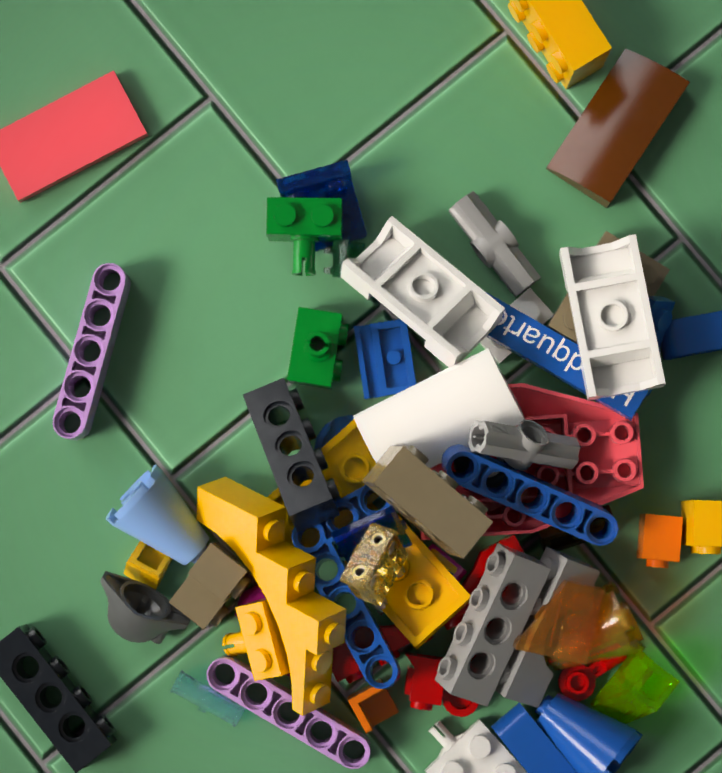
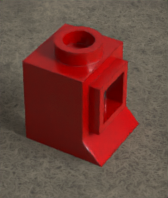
M405 652L413 665L407 667L404 694L409 695L410 707L432 711L433 705L441 706L444 688L434 679L437 675L438 665L444 657Z

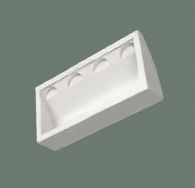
M489 348L353 415L356 425L376 463L390 446L406 445L410 447L412 445L429 459L425 464L429 468L440 464L443 453L452 445L460 444L469 447L470 428L476 420L517 426L521 421L525 420L522 410Z

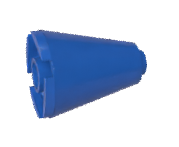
M560 693L554 698L548 694L535 710V713L540 716L536 723L577 773H616L643 736L637 729Z

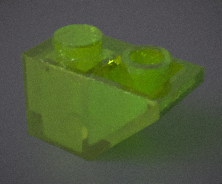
M636 646L591 702V706L599 712L627 724L657 712L680 681L659 662Z

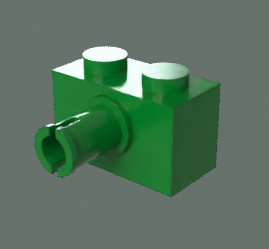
M267 197L266 235L268 240L293 242L292 275L303 276V261H305L306 276L316 275L315 244L318 242H342V198Z
M303 307L298 308L287 375L288 383L332 390L333 381L340 382L343 360L337 359L339 345L346 346L349 324L343 323V314Z

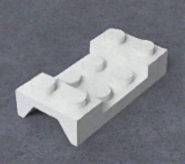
M393 216L387 220L376 240L357 258H347L342 263V279L367 300L372 296L424 338L426 340L424 347L448 367L461 362L501 322L505 310L501 304Z
M636 234L628 235L612 243L597 246L560 248L559 256L580 353L587 401L663 387L666 382Z

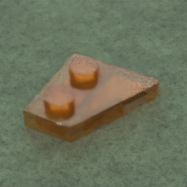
M564 579L554 591L550 602L543 605L534 615L535 620L521 636L518 635L515 638L513 647L517 650L587 664L605 590L601 587Z

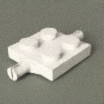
M479 719L465 732L453 736L440 720L434 725L444 736L433 726L428 730L443 748L438 758L424 770L426 773H528Z

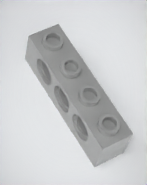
M497 543L494 552L486 561L485 571L477 588L474 589L470 596L469 606L464 617L454 630L451 645L445 657L441 659L438 665L437 675L434 680L448 693L488 706L551 568L531 555Z

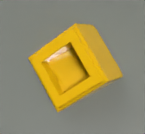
M140 541L126 562L124 575L156 590L173 559Z

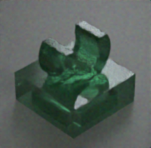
M346 239L333 240V246L324 248L325 254L333 255V266L325 267L324 273L341 278L342 263L347 258H357L365 250V243Z

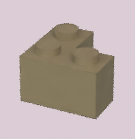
M219 542L210 543L187 573L189 576L170 599L169 603L203 630L208 628L210 624L217 627L230 610L225 606L231 597L235 599L240 597L252 582V579L248 577L250 571L242 560Z

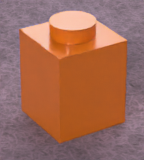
M640 514L636 558L646 559L647 567L669 568V561L680 562L683 517Z

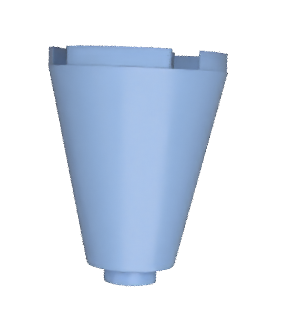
M156 464L152 467L151 472L147 470L122 495L120 500L123 506L118 511L112 508L106 516V520L112 526L183 565H187L189 562L195 564L208 547L206 545L209 541L208 535L163 470Z

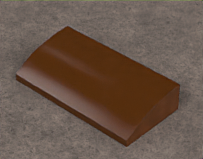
M625 48L546 169L607 208L690 82L659 63Z

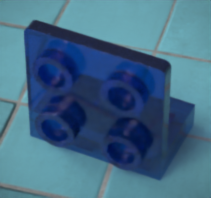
M348 160L276 179L280 197L342 198V242H318L315 244V252L367 237L352 183Z

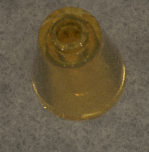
M614 582L603 585L588 598L584 606L576 607L549 629L543 649L547 666L551 665L557 671L636 654L646 649V646L640 642L644 639L627 602L619 603L616 594L621 592Z

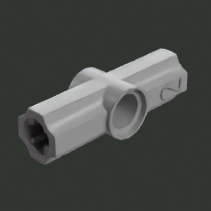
M474 191L465 195L449 209L448 212L471 240L470 245L474 252L488 268H493L515 298L541 278L519 250V244L509 228L502 221H497L487 206Z
M476 420L470 428V438L468 441L472 453L503 458L508 465L517 470H527L532 463L573 469L579 461L578 455L581 448L577 438L548 433L541 425L532 420H523L517 427Z

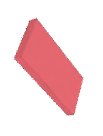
M113 70L0 129V167L17 200L22 203L149 135Z

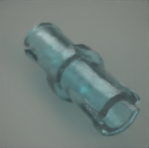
M182 670L170 690L171 693H175L199 706L198 711L202 713L208 711L232 724L233 727H236L246 709L217 692L211 686L184 673Z

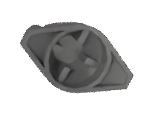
M105 571L100 582L108 598V621L116 634L123 639L136 643L151 640L156 644H161L169 630L185 629L188 626L190 619L169 603L170 600L157 590L142 582Z

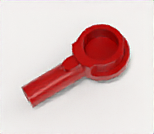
M619 646L589 666L580 663L567 665L558 677L560 691L564 696L575 701L587 699L595 689V679L627 660V655Z

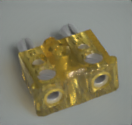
M371 523L362 540L351 554V559L344 569L340 581L348 585L356 598L372 603L377 609L382 610L386 607L385 604H388L385 596L393 586L395 578H400L405 573L403 564L408 557V553L397 537L398 531Z

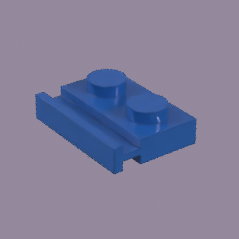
M398 319L354 326L365 400L393 396L416 384L409 332L406 323Z

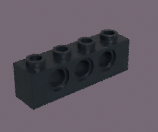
M281 378L243 394L285 507L297 532L339 516L335 501L340 500L341 496L333 478L326 480L322 471L329 467L321 448L313 449L310 441L317 437L309 418L307 417L302 420L298 411L305 408L297 389L289 390L285 379ZM288 420L285 424L277 426L280 422ZM300 450L297 454L288 456L292 451ZM312 480L307 486H300L304 481Z
M27 624L18 626L0 641V677L73 771L77 773L117 741L113 735L116 730L105 715L101 714L98 716L92 709L90 704L93 700L88 692L81 685L75 687L67 677L70 671L66 664L58 656L52 657L44 646L47 644V641L40 631L34 626L29 628ZM27 656L35 658L39 664V671L36 676L28 675L23 669V661ZM48 686H55L61 691L62 701L59 705H53L47 701L45 693ZM77 715L84 720L85 731L83 734H75L70 730L68 726L70 716Z

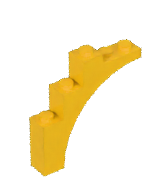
M228 477L197 486V521L214 531L239 556L262 590L277 622L288 659L292 684V710L304 716L330 703L333 648L345 643L347 609L314 592L316 557L285 542L286 507Z

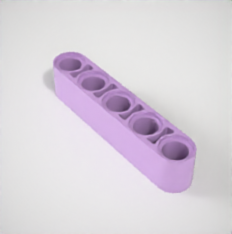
M114 263L100 265L93 274L57 401L52 425L54 431L65 439H83L92 428L123 317L131 281L126 272ZM112 273L119 274L121 278L119 286L111 291L105 290L103 286L105 277ZM101 308H108L111 313L109 322L103 326H96L94 323L96 311ZM91 343H98L101 349L99 357L95 361L87 362L84 358L85 348ZM87 378L91 384L89 393L84 397H77L74 392L75 383L79 379ZM77 413L81 420L80 427L76 432L68 433L65 430L64 421L68 415Z
M228 655L215 659L208 667L207 681L209 685L232 701L346 768L359 769L368 762L371 754L368 737L322 708H318L304 716L299 715L293 721L284 720L279 713V707L285 702H292V691L271 678L254 681L251 666ZM219 664H228L233 668L235 677L232 682L223 683L217 679L215 670ZM250 684H262L267 690V698L261 702L252 701L247 694V688ZM318 721L327 722L332 728V735L325 740L317 739L311 732V726ZM351 740L359 741L365 748L364 754L357 759L349 758L343 751L344 745Z

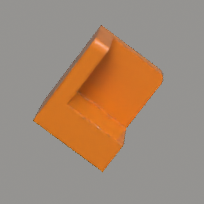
M381 678L376 680L380 683H383ZM367 685L348 697V702L366 734L372 731L375 725L399 712L387 689H377Z

